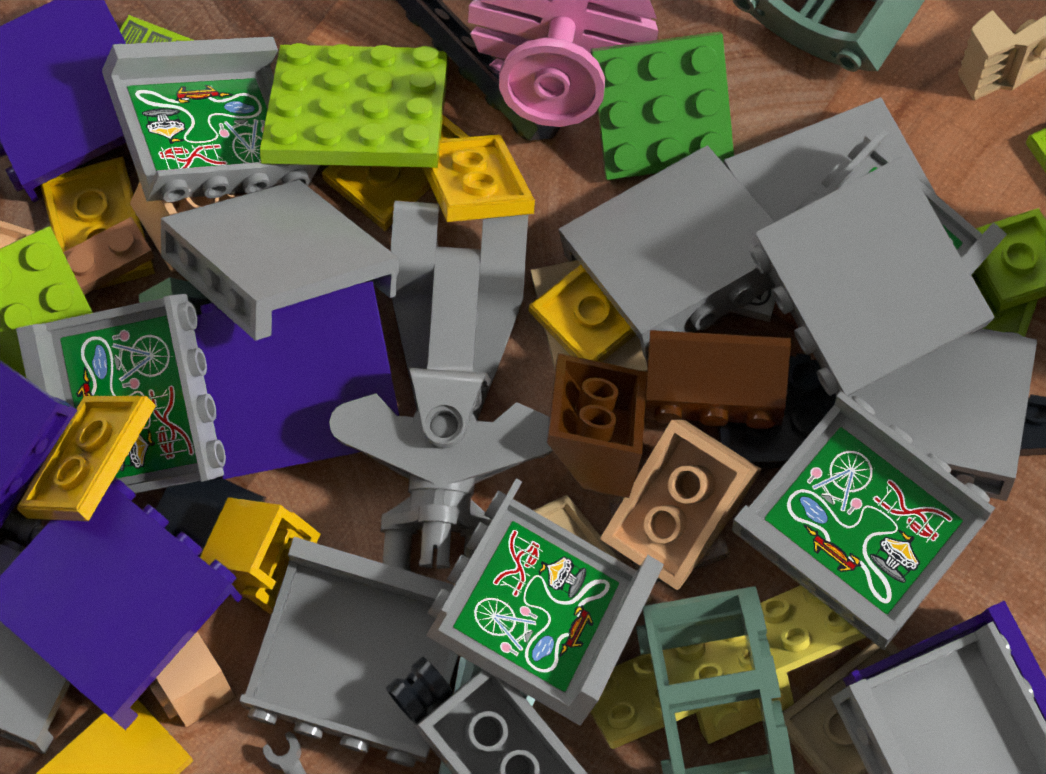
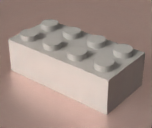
M484 669L479 671L414 726L452 774H587L520 691Z

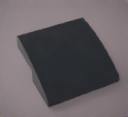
M217 477L201 482L200 480L167 487L156 510L169 521V524L165 527L168 532L177 537L182 531L203 550L228 497L265 502L266 497L226 479Z

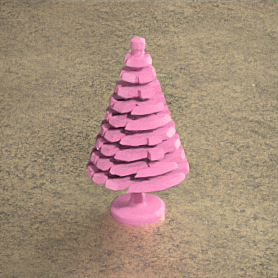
M473 0L469 5L468 23L488 28L476 26L470 33L478 52L502 58L495 59L489 66L500 71L499 90L506 104L520 117L538 125L563 127L578 124L595 114L604 98L605 76L599 62L591 55L592 48L657 40L658 36L656 22L651 20V18H657L650 0Z

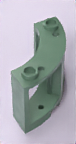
M733 0L740 10L750 13L766 28L790 44L820 59L840 65L851 72L857 70L878 71L925 1L870 0L876 2L857 32L849 33L820 24L836 0H807L799 12L782 0Z
M756 586L644 606L642 610L645 625L636 626L641 655L651 654L670 756V759L661 760L663 774H795L780 700L772 701L774 698L781 697L773 655H771L766 636L767 628ZM745 636L752 670L669 685L663 650ZM758 698L768 754L684 768L675 718L676 712Z

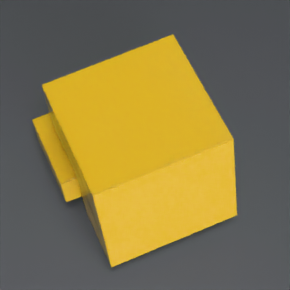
M228 497L200 558L208 565L215 559L223 564L236 576L237 579L232 585L244 598H249L272 615L290 561L288 553L293 538L297 537L317 543L321 534L294 512H289L282 505Z

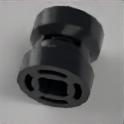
M423 656L411 665V673L405 679L396 678L385 687L398 707L416 725L427 716L430 705H433L435 702L443 703L453 694L447 681L429 660Z

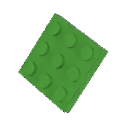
M720 31L591 49V55L599 62L605 76L604 98L597 110L604 173L607 180L658 173L707 145L723 164L725 159L734 156L723 34Z

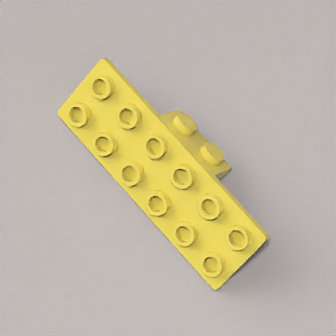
M801 585L760 603L767 628L766 636L771 655H773L781 697L774 698L772 701L780 700L782 711L794 704L787 672L866 638L864 634ZM745 636L663 650L669 685L752 670ZM651 654L640 655L615 666L598 702L590 712L612 749L664 727ZM758 698L675 713L676 721L696 713L701 733L708 744L762 721Z

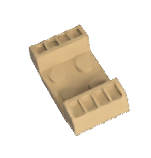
M992 10L972 27L971 36L968 39V46L964 51L965 56L961 61L962 66L958 71V75L974 101L999 89L1012 91L1046 69V15L1037 21L1034 19L1026 21L1013 33Z

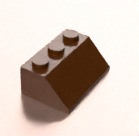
M650 330L645 417L654 418L656 421L669 424L671 420H698L704 425L715 427L726 425L728 422L746 423L748 427L754 429H768L774 425L782 426L786 407L791 338Z
M558 353L547 444L583 489L597 491L604 495H617L629 498L642 456L647 372Z

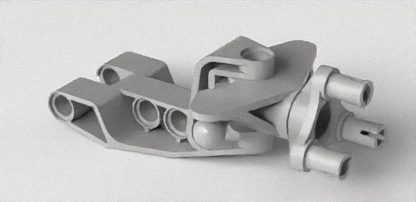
M395 201L390 252L398 257L399 274L396 280V296L392 297V302L417 411L414 417L396 416L375 393L336 407L329 421L330 430L335 439L340 443L364 453L409 479L408 492L410 497L387 513L382 514L380 531L385 533L383 564L411 572L412 535L417 534V530H422L420 567L432 568L433 551L437 548V569L450 568L451 532L461 533L460 536L465 538L464 556L470 559L474 551L466 547L467 543L480 522L489 526L492 520L485 516V511L471 500L474 495V484L523 462L544 458L553 451L547 444L550 417L518 402L494 422L477 421L523 303L528 214L483 219L481 249L438 247L439 204Z

